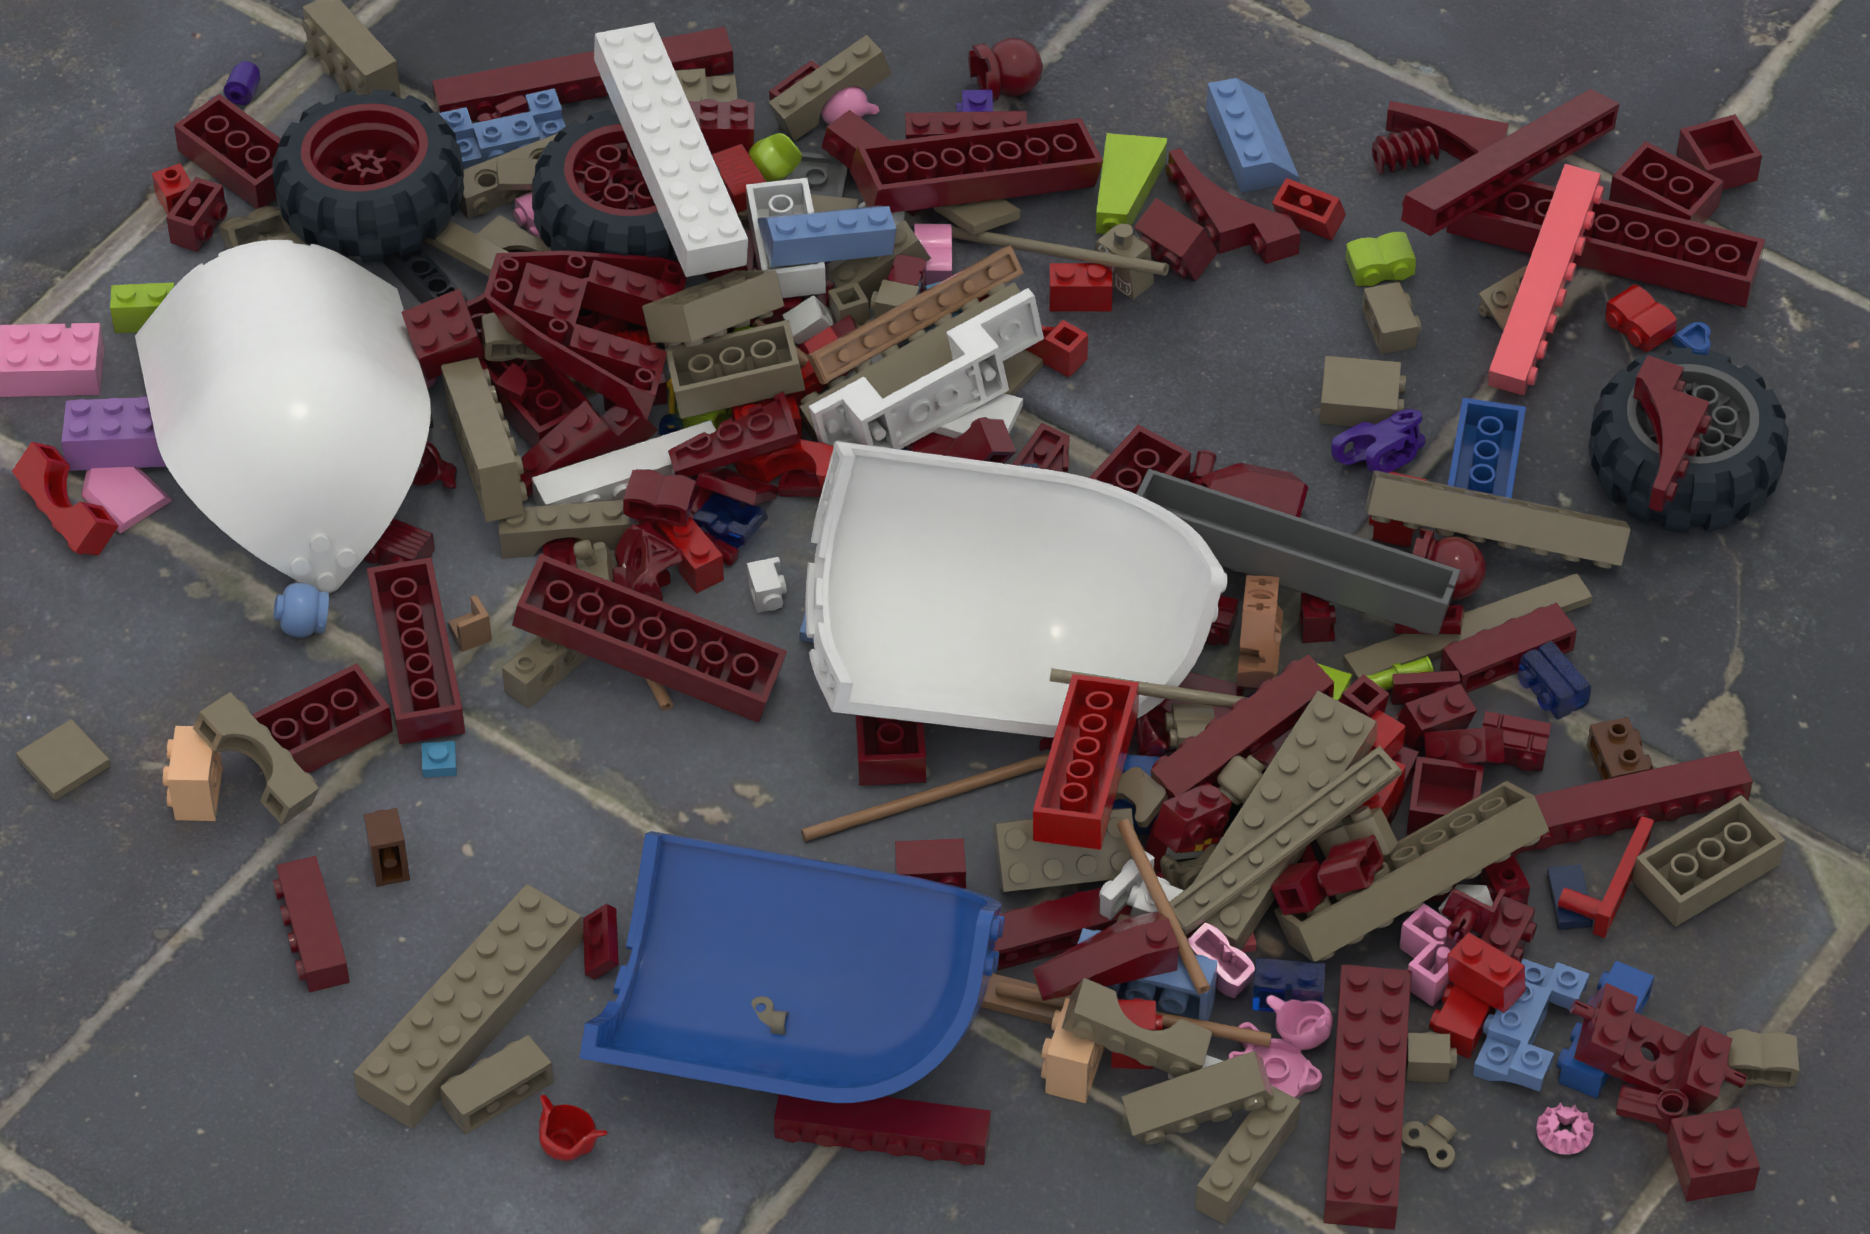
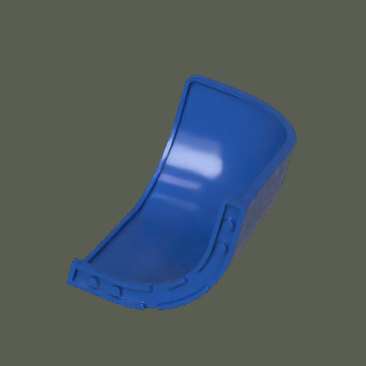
M650 831L645 833L633 913L626 943V949L632 950L630 959L627 961L626 966H620L613 992L618 994L616 1001H608L601 1014L585 1023L579 1058L822 1102L855 1103L891 1095L909 1087L936 1068L958 1046L971 1028L986 995L989 978L993 972L996 973L999 951H994L996 941H998L999 937H1002L1005 916H1000L1002 904L989 896L971 890L922 878ZM760 996L767 997L773 1002V1011L789 1012V1016H786L785 1035L771 1034V1027L759 1019L751 1004L754 998ZM758 1004L755 1009L757 1012H763L766 1006Z

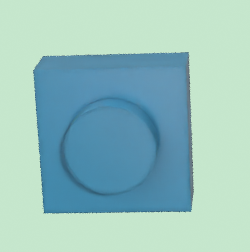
M455 741L421 743L423 778L457 775Z

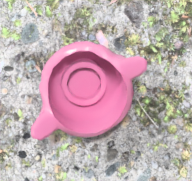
M851 86L835 93L822 108L821 115L823 120L830 125L849 110L860 118H863L865 115H875L880 110L878 106L868 103L867 96L861 87Z
M1273 995L1266 998L1267 1004L1276 1013V1030L1287 1043L1301 1050H1310L1318 1047L1329 1038L1333 1026V1015L1326 1005L1318 1001L1302 1002L1296 999L1285 1002Z

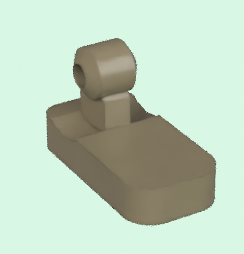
M588 539L575 543L573 551L577 559V568L613 582L611 551L604 542L592 544Z

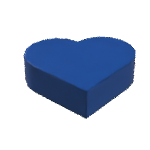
M1693 322L1674 334L1672 343L1678 348H1692L1693 354L1708 356L1711 346L1709 340L1710 327L1703 322Z

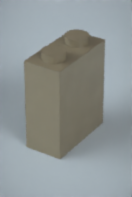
M1325 356L1319 424L1351 427L1362 422L1377 424L1391 417L1395 412L1404 410V399H1398L1399 394H1405L1406 376L1400 375L1401 362Z

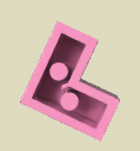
M1423 903L1402 924L1399 948L1414 958L1408 964V970H1411L1410 992L1433 1007L1443 997L1449 983L1454 984L1448 979L1447 954L1458 944L1455 941L1460 933L1456 932L1453 940H1450L1446 931L1451 921Z

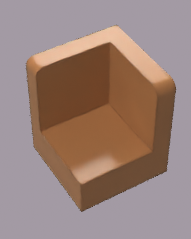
M477 595L470 597L472 612L448 621L449 631L462 652L492 641L489 614Z

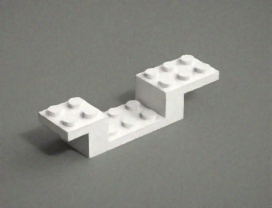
M1027 288L947 331L953 361L883 399L866 378L862 377L810 405L809 410L818 442H824L831 446H834L835 441L854 442L855 444L900 450L939 429L941 426L1009 391L1003 361L1044 339L1035 295Z

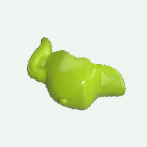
M782 133L759 140L751 147L748 154L766 182L784 180L795 170L802 159V154L788 136Z

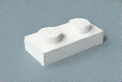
M1145 851L1154 870V857ZM1133 859L1128 860L1123 866L1121 873L1113 881H1107L1100 890V914L1109 920L1127 904L1133 885L1140 887L1143 880Z

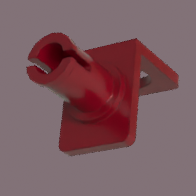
M1453 889L1442 910L1444 916L1453 920L1446 931L1448 938L1453 940L1456 932H1459L1460 934L1455 943H1459L1471 930L1483 935L1506 890L1500 889L1490 907L1457 889Z

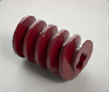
M1430 126L1423 127L1421 131L1418 128L1412 129L1410 133L1407 131H1400L1398 135L1391 133L1388 134L1387 138L1383 135L1377 136L1375 142L1372 143V157L1379 175L1384 173V165L1388 166L1390 172H1395L1397 162L1401 169L1405 170L1407 169V160H1410L1413 167H1418L1419 158H1422L1425 165L1430 164L1431 155H1433L1436 161L1439 160L1438 140Z

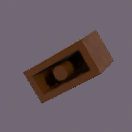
M398 809L377 810L374 813L364 814L369 856L376 886L409 881L410 875L405 839Z

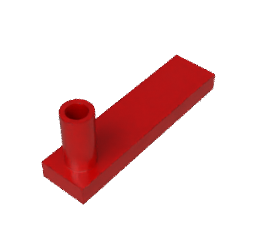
M1641 816L1603 901L1564 887L1558 907L1595 920L1592 934L1606 938L1632 881L1636 857L1644 853L1649 844L1654 820Z

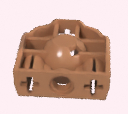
M1246 575L1237 689L1257 691L1264 681L1270 678L1274 680L1277 677L1283 612L1277 604L1279 577Z

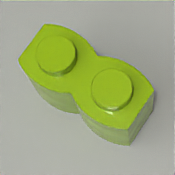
M1391 232L1377 238H1360L1346 244L1345 259L1357 286H1374L1384 280H1404L1415 274L1416 257L1405 232Z

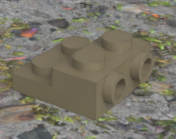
M705 68L675 71L688 101L714 99L718 102H731L738 99L735 75L706 77Z

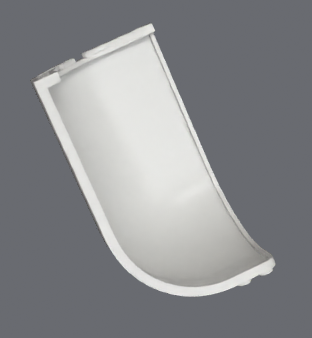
M267 240L236 246L219 253V257L205 265L201 263L185 275L135 335L157 445L167 468L183 491L222 531L275 569L300 583L311 584L318 591L330 594L335 592L344 583L382 536L397 513L413 482L424 453L430 426L431 406L428 389L401 313L404 309L396 287L343 255L319 245L294 244L292 240Z
M835 441L811 537V543H817L815 562H808L805 600L807 638H813L814 649H811L809 652L816 679L832 712L1054 737L1069 684L1050 682L1051 668L1178 687L1195 665L1203 650L1211 624L1217 619L1218 601L1221 593L1226 590L1227 574L1223 572L1222 566L1207 543L1191 526L1163 507L1119 487L1087 477L1047 469ZM1139 695V713L1137 718L1148 713L1165 699Z

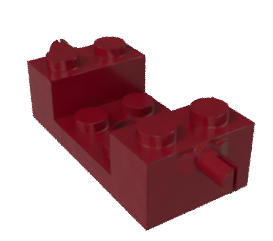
M1606 983L1589 999L1588 1005L1575 999L1570 1007L1569 1012L1571 1014L1573 1013L1584 1018L1574 1059L1639 1088L1660 1093L1667 1089H1678L1687 1096L1689 1100L1688 1109L1698 1114H1701L1718 1099L1723 1080L1739 1088H1742L1746 1083L1747 1074L1729 1067L1728 1055L1732 1038L1703 1025H1700L1690 1036L1634 1012L1638 997ZM1641 1047L1647 1048L1652 1052L1654 1061H1649L1643 1057Z

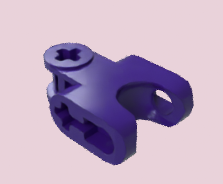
M1414 409L1401 410L1377 424L1362 422L1338 434L1333 438L1331 445V454L1334 461L1345 465L1367 461V469L1371 473L1374 470L1389 473L1409 463L1416 456L1417 450L1426 444V438L1423 434H1420L1419 423L1423 420L1421 411ZM1349 442H1353V449L1343 453L1345 446Z

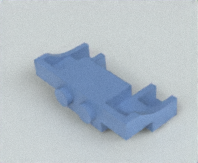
M555 89L525 95L528 102V112L479 123L472 124L467 107L439 113L456 134V141L461 149L463 170L557 134L563 129L565 123Z
M1523 958L1521 963L1525 965L1526 991L1505 1013L1497 1009L1495 1015L1488 1014L1482 1033L1487 1035V1038L1474 1064L1473 1076L1487 1081L1512 1082L1540 1092L1543 1087L1547 1070L1551 1069L1554 1053L1533 1046V1043L1546 1017L1549 1003L1570 1010L1575 999L1579 1001L1582 992L1586 991L1590 974L1558 962L1554 969Z

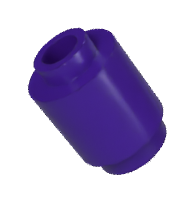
M242 61L235 65L223 89L226 98L232 103L239 105L250 103L261 80L259 68L249 61Z

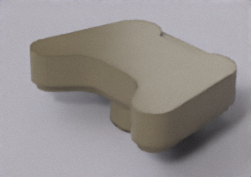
M1132 767L1121 775L1115 800L1126 799L1136 808L1135 820L1139 827L1145 828L1149 826L1160 812L1162 802L1168 800V795L1165 788L1141 768Z
M1210 845L1198 858L1183 862L1176 861L1169 854L1164 855L1160 860V865L1165 880L1171 886L1183 891L1193 884L1216 846Z

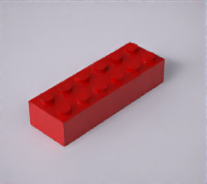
M1072 674L1033 808V841L1101 850L1139 713V682Z

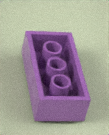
M147 396L140 398L78 399L66 401L62 448L64 459L70 465L69 471L112 467H167L157 445Z

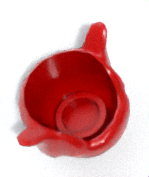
M546 1095L540 1096L543 1109L539 1119V1142L543 1151L550 1157L560 1161L575 1160L582 1155L590 1153L598 1137L608 1134L606 1130H597L594 1120L585 1110L574 1105H552Z

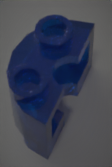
M714 492L692 518L700 528L704 526L711 535L715 536V541L720 539L739 548L750 540L765 523L768 516L766 511L758 506L748 504L742 509L741 504L737 500Z

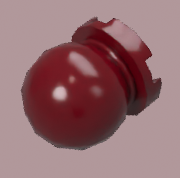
M1006 38L994 44L991 49L985 43L973 45V50L968 52L970 77L977 78L980 90H992L993 102L998 101L1000 93L1006 97L1022 96L1032 91L1041 80L1043 63L1040 53L1033 44L1021 38Z
M1420 528V538L1416 539L1412 554L1459 569L1460 574L1452 600H1461L1471 596L1481 587L1486 576V562L1482 551L1473 542L1461 537H1445L1437 541L1434 539L1435 531Z

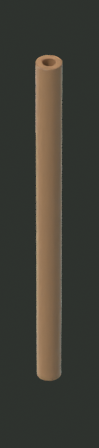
M1121 820L1117 827L1158 912L1169 918L1179 945L1178 954L1197 993L1203 994L1210 989L1209 983L1130 820Z

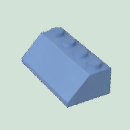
M1238 78L1208 83L1206 109L1240 192L1280 186L1286 178L1299 182V175L1264 93Z
M889 206L761 217L757 221L770 267L893 255L896 226Z

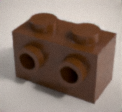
M1629 717L1590 725L1587 747L1601 780L1653 769L1650 756L1644 755L1641 748V735L1638 729H1633Z

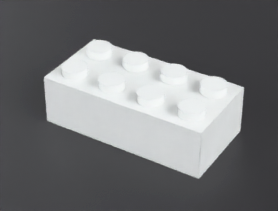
M800 178L747 184V214L758 270H776L782 298L826 293L824 262L770 267L757 223L758 218L814 212L808 179Z

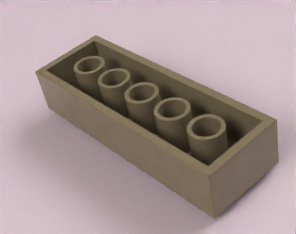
M478 358L441 365L449 420L485 521L490 522L523 515L522 501L528 500L524 481L521 482L520 477L521 474H524L523 464L520 455H517L515 441L510 435L508 422L504 420L502 406L500 402L498 403L494 385L491 386L488 368L482 369Z

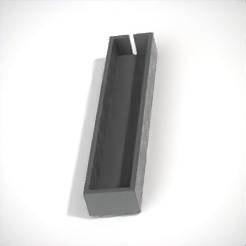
M1148 469L1136 494L1170 511L1191 526L1207 543L1220 565L1228 567L1232 571L1243 572L1252 576L1279 577V584L1289 587L1293 591L1304 592L1322 598L1326 602L1338 603L1353 608L1360 613L1381 617L1390 623H1399L1414 628L1421 633L1438 636L1460 574L1459 569Z

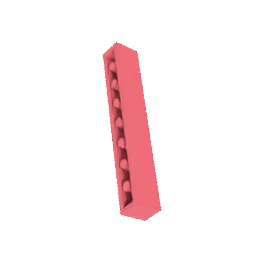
M1568 164L1564 165L1491 363L1488 386L1525 396L1528 385L1534 386L1539 368L1535 367L1537 360L1544 359L1548 342L1545 341L1547 333L1552 334L1556 326L1558 316L1554 315L1557 307L1562 308L1567 294V290L1564 289L1566 281L1571 282L1575 274L1576 264L1573 263L1575 255L1581 256L1586 241V238L1582 237L1585 229H1591L1595 217V212H1592L1594 204L1599 205L1603 196L1604 187L1600 186L1601 173Z

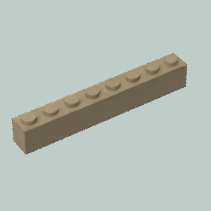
M1015 282L1007 287L1004 283L997 285L988 291L990 297L981 302L977 298L971 300L961 307L963 312L955 317H952L950 313L934 323L936 328L928 333L924 329L916 332L908 338L910 343L902 348H899L897 344L881 353L883 359L872 364L871 360L864 362L854 369L856 374L848 379H845L844 376L838 377L827 385L829 390L821 395H818L817 391L801 399L802 406L799 407L801 421L813 441H818L809 410L810 405L862 377L866 378L883 399L953 361L946 332L1020 293Z
M1375 470L1373 471L1365 505L1367 514L1372 515L1371 519L1378 522L1390 523L1391 519L1402 521L1403 526L1411 529L1420 530L1422 526L1435 528V532L1441 535L1454 536V532L1466 534L1467 539L1475 542L1484 543L1486 539L1496 540L1498 545L1509 549H1517L1518 545L1530 547V552L1539 555H1549V551L1560 553L1561 558L1565 560L1580 562L1581 558L1593 560L1594 565L1603 568H1612V564L1622 566L1630 533V527L1625 521Z

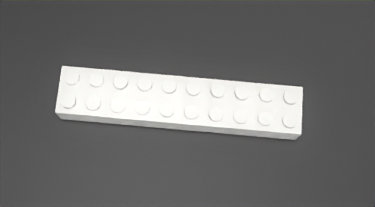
M654 22L595 33L594 61L685 276L690 277L746 265L747 235Z

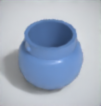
M308 583L290 584L285 588L283 595H276L273 619L280 621V628L283 632L293 637L305 638L313 633L323 634L327 623L329 594L328 592L318 591L315 586Z

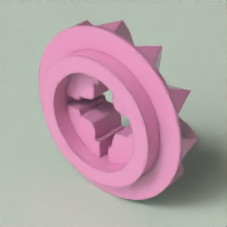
M1560 1102L1555 1108L1547 1107L1545 1112L1539 1116L1536 1131L1540 1142L1547 1149L1558 1154L1570 1155L1579 1153L1588 1147L1593 1138L1594 1123L1590 1122L1588 1113L1580 1112L1576 1105L1563 1107ZM1560 1122L1563 1125L1572 1124L1571 1132L1566 1129L1560 1131Z

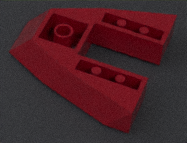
M564 250L496 253L483 296L504 329L563 373L646 421L648 420L657 393L667 351L578 325L576 320L580 307L647 327L642 306L684 290L687 277L683 272L681 264L661 257L647 258L646 256L636 255L626 256L622 254Z

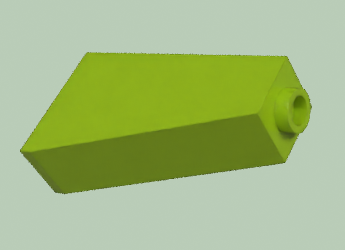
M1106 134L1096 212V233L1106 234L1119 224L1132 226L1166 164L1167 138Z

